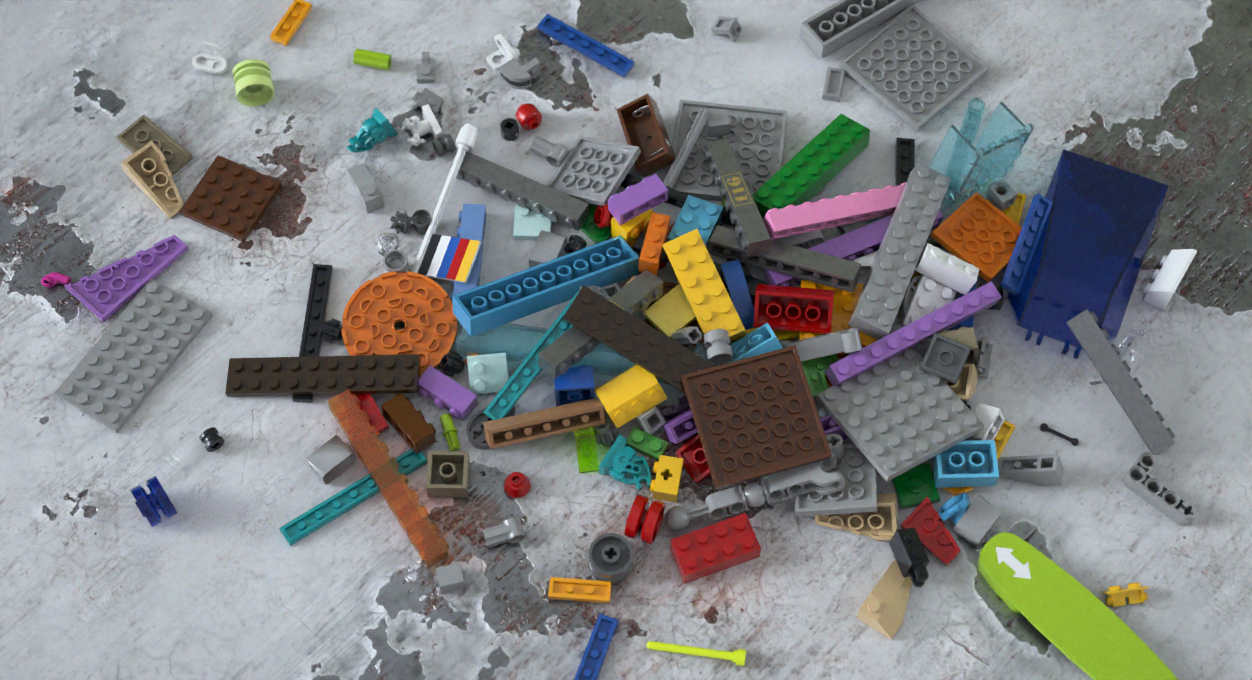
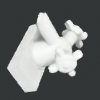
M428 104L422 106L425 120L420 121L417 116H412L409 119L405 118L401 127L402 131L405 129L411 130L413 137L407 138V142H411L416 147L420 143L425 142V139H420L422 135L432 133L434 139L443 138V132Z

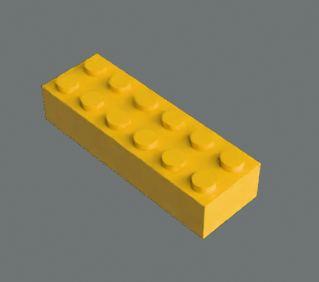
M698 229L662 244L668 261L703 335L711 330L725 329L729 333L730 342L745 336V328Z

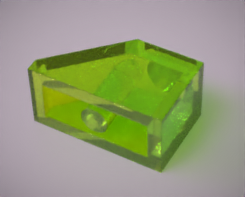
M593 427L575 430L574 439L579 473L599 471Z

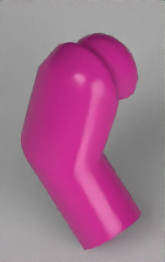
M52 272L41 279V284L45 287H52L59 283L63 285L71 283V277L57 272Z

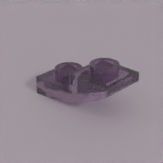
M684 395L678 398V406L667 405L664 408H660V413L666 422L690 409L687 396Z

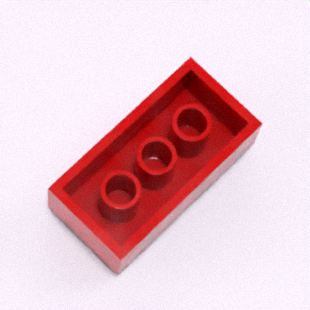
M746 513L670 539V551L684 584L760 557L761 552L760 544Z

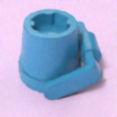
M965 492L945 502L941 509H939L941 519L945 521L950 518L956 525L969 508L968 494Z

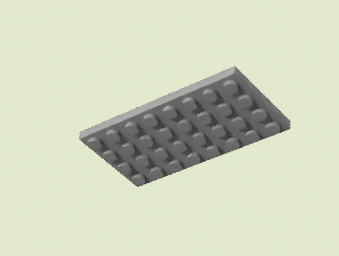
M152 278L54 394L77 410L118 433L212 318V313Z

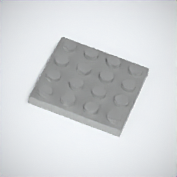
M579 136L547 186L585 203L599 206L608 204V199L618 190L640 155L641 150L638 146Z
M843 444L845 455L837 460L835 468L826 472L841 473L846 481L844 489L830 495L809 492L796 496V517L877 511L876 469L855 444Z

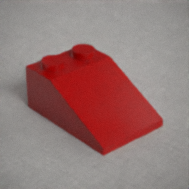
M697 434L675 452L678 458H683V465L696 484L711 476L700 438Z

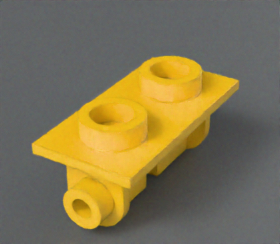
M1140 582L1129 583L1126 588H1121V585L1109 586L1108 590L1102 591L1103 594H1108V598H1105V603L1111 608L1126 605L1125 597H1128L1129 604L1144 603L1145 600H1148L1147 593L1143 591V589H1148V586H1143Z

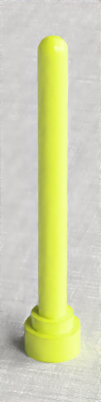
M649 641L646 645L651 650L732 660V663H736V665L745 666L746 649L738 648V650L729 652Z

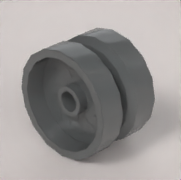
M606 533L597 537L591 543L589 549V569L593 577L598 581H611V585L625 581L633 568V548L630 542L622 535L615 533Z

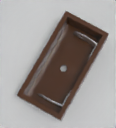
M648 93L616 109L628 145L638 146L641 150L634 164L644 177L674 162L676 157L657 102Z

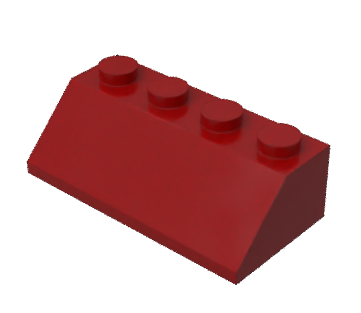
M758 284L755 294L753 327L759 328L768 322L771 329L831 333L835 290Z

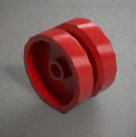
M638 494L631 507L624 536L636 539L641 532V542L652 545L661 527L666 503L654 500L649 507V498Z

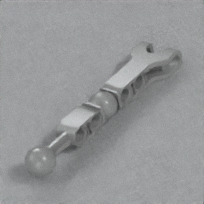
M831 451L832 457L829 459L771 475L764 480L761 479V484L751 482L744 489H742V486H739L738 488L733 487L710 494L706 497V504L688 510L681 506H673L665 514V523L671 530L682 531L689 525L690 520L707 515L713 520H721L749 510L748 506L760 507L766 500L770 504V502L783 501L809 492L830 495L844 489L846 481L839 472L826 473L835 468L837 464L836 455Z

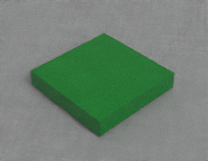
M929 464L915 466L892 479L901 510L919 506L927 496L931 504L940 501Z

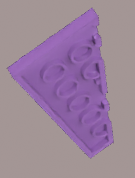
M173 235L154 244L150 249L136 252L135 256L128 259L125 257L99 269L98 273L94 275L84 276L80 278L81 281L72 285L69 283L65 285V288L104 323L138 294L152 278L155 279L189 248L176 235Z

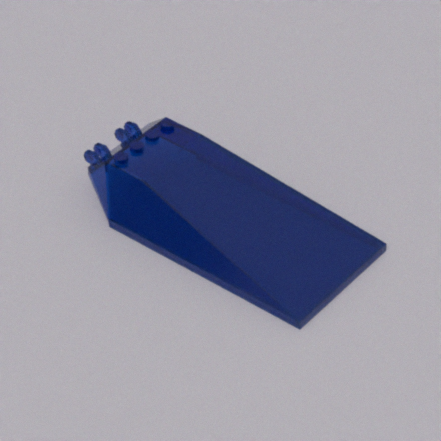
M1063 149L1045 196L1053 205L1020 293L1014 295L1009 292L1007 296L1017 326L1028 329L1024 340H1030L1032 331L1039 333L1036 339L1037 345L1040 346L1043 336L1053 338L1065 343L1061 354L1066 355L1068 353L1069 345L1075 346L1073 358L1078 359L1083 348L1066 322L1086 309L1089 312L1093 311L1099 320L1096 322L1100 329L1103 327L1109 335L1108 341L1117 337L1169 185Z

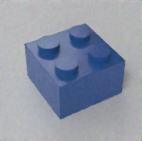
M580 365L578 367H571L565 374H561L554 379L556 406L595 398L593 366Z

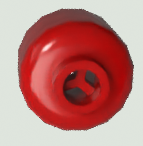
M528 103L518 107L515 116L521 127L525 130L536 129L542 121V115L536 106Z

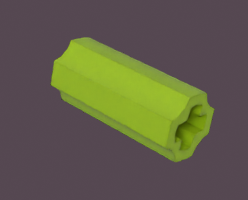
M357 48L354 52L353 63L388 70L391 66L392 56L390 54Z

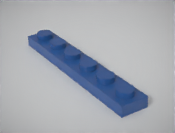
M549 14L537 25L539 31L624 78L634 67V61Z
M1039 193L1033 197L1000 284L1001 287L1014 295L1020 293L1053 205L1051 201Z

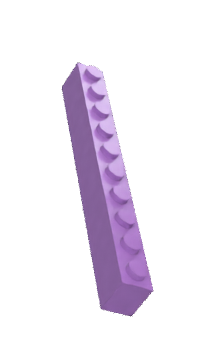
M940 210L931 230L936 229L943 219ZM893 215L808 248V250L849 261L873 253L879 249ZM765 269L764 272L771 285L790 287L796 283L800 284L801 280H804Z
M991 281L862 348V350L856 351L831 364L825 371V374L831 384L837 387L843 382L888 361L890 358L896 357L906 350L912 349L933 338L935 333L948 330L994 306L1002 297Z

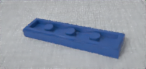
M599 613L574 680H597L619 620Z

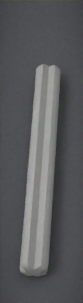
M700 109L663 181L666 187L673 188L710 116L708 109Z

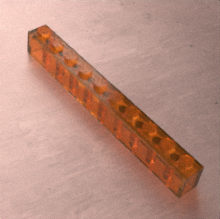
M347 389L327 400L329 409L426 568L428 569L447 558L448 549L450 548L444 538L440 539L438 536L439 530L434 522L430 523L427 518L429 513L425 506H420L417 502L419 500L417 493L414 489H409L407 477L404 473L400 474L398 471L399 465L394 457L390 458L388 455L389 449L384 441L380 442L377 437L379 432L374 425L371 426L368 420L370 418L365 410L361 411L359 408L360 402L355 394L351 395Z

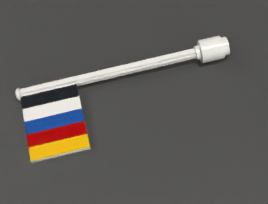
M464 124V127H461L455 142L458 152L411 272L431 278L467 283L481 242L436 235L435 232L464 156L468 151L473 150L478 137V128L471 124Z

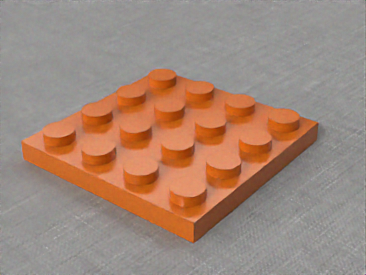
M975 192L940 224L930 237L957 258L979 268L978 275L987 282H990L1008 265L1022 227L979 193Z

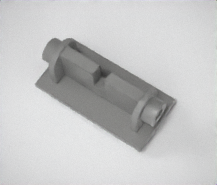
M981 337L977 341L978 357L977 364L974 366L978 377L987 379L993 344H990L988 338Z

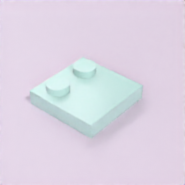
M515 204L513 239L537 240L541 230L551 233L552 221L542 214L534 213L526 206L522 208Z
M506 352L467 356L470 391L474 394L499 392L509 380Z

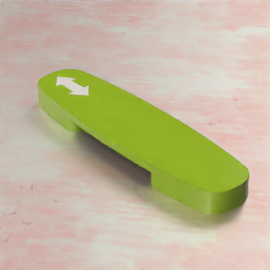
M1004 532L998 533L984 545L977 559V567L979 573L1013 612L1022 613L1056 648L1093 680H1178L1160 658L1116 614L1080 582L1031 544L1013 533Z

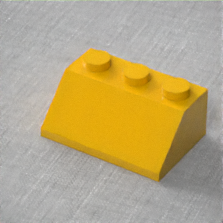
M638 365L631 367L594 389L616 428L621 427L668 399L656 377Z

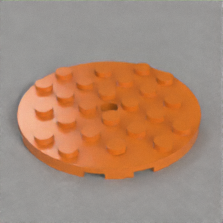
M396 271L380 274L381 276L362 284L347 302L342 317V337L345 347L350 356L419 354L421 357L420 378L430 365L435 369L439 367L442 357L445 354H449L453 348L457 336V318L453 314L452 301L438 283L419 273L410 271L408 273H396ZM397 322L405 324V328L401 330H396L394 326Z

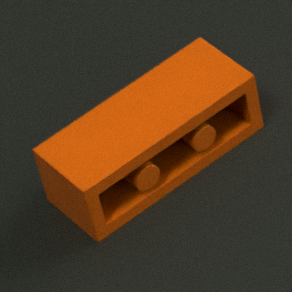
M652 212L639 257L640 272L647 269L654 275L658 274L664 251L662 244L666 243L670 229V216Z

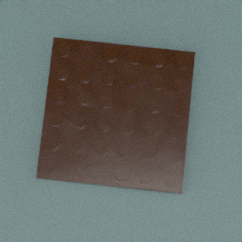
M796 345L681 375L715 490L832 457Z

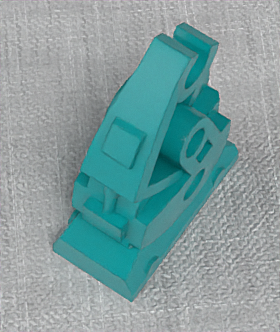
M375 108L372 117L363 122L355 137L349 139L351 145H347V149L350 152L368 151L373 149L375 144L384 142L387 136L392 138L398 135L388 119Z
M619 435L600 463L599 473L602 475L609 474L613 479L628 485L635 484L638 491L642 490L640 482H645L647 488H649L651 485V475L644 456H638L635 449L626 446L627 439Z

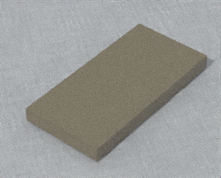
M142 115L116 137L132 153H135L152 141L164 154L172 176L193 159V155L145 115Z

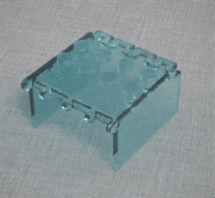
M1003 102L998 104L975 147L954 125H951L929 165V168L952 178L944 197L948 201L952 198V201L957 203L973 195L975 192L989 187L994 181L998 182L1007 176L1008 172L1014 167L1015 160L1021 155V150L1034 129L1033 125L1029 123L1025 126Z

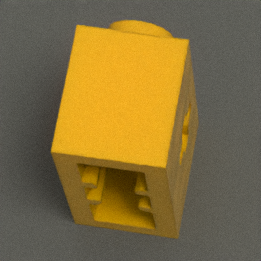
M660 455L659 462L655 461L653 473H656V479H652L650 485L653 499L677 503L683 458Z

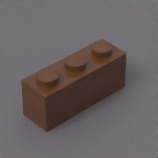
M399 393L381 404L383 416L416 454L436 442L434 426L425 421L420 410L416 411L408 397L405 398Z

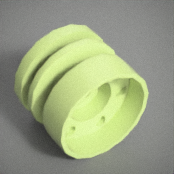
M249 59L238 63L234 67L232 73L237 100L241 104L260 106L273 99L275 93L271 71L265 61Z

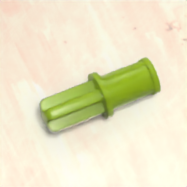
M441 415L439 419L444 431L442 434L446 438L449 451L460 450L461 447L457 437L458 430L454 427L452 415Z

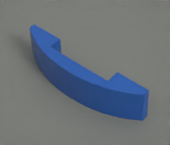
M739 259L720 264L730 299L745 330L756 328L753 327L754 308Z

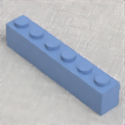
M463 204V210L459 211L461 227H457V238L480 241L481 245L467 283L451 281V286L454 287V290L450 292L449 298L452 303V296L479 287L487 216L486 205Z

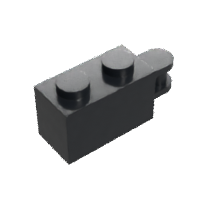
M899 529L893 535L889 545L903 577H910L916 587H922L929 577L926 567L930 561L916 529Z

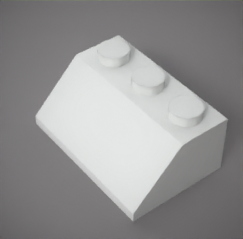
M928 243L923 248L915 271L966 295L977 281L979 268Z
M1171 250L1168 256L1164 255L1159 264L1162 268L1155 270L1151 278L1154 282L1152 284L1148 283L1144 290L1146 296L1143 301L1164 311L1195 257L1197 250Z

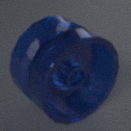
M156 476L146 480V485L151 493L147 494L141 485L130 490L136 499L135 503L144 518H147L152 528L162 523V518L157 512L159 509L162 510L167 518L177 514L175 507Z

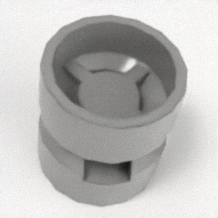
M391 250L385 254L383 258L385 273L396 271V273H408L410 271L408 258L403 251Z
M715 329L704 335L707 358L710 363L723 365L733 360L732 347L728 345L730 337L727 330Z

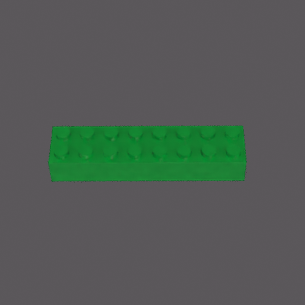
M843 114L837 116L752 194L762 219L770 209H782L789 205L797 206L808 202L869 145L870 129Z

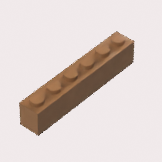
M598 398L483 422L486 441L491 449L606 424L604 408Z

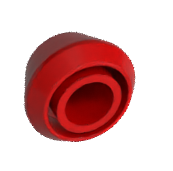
M608 204L600 205L595 210L594 222L599 228L611 227V219L614 216L608 210Z
M520 472L511 473L505 478L503 483L504 491L513 498L525 496L531 486L529 478Z

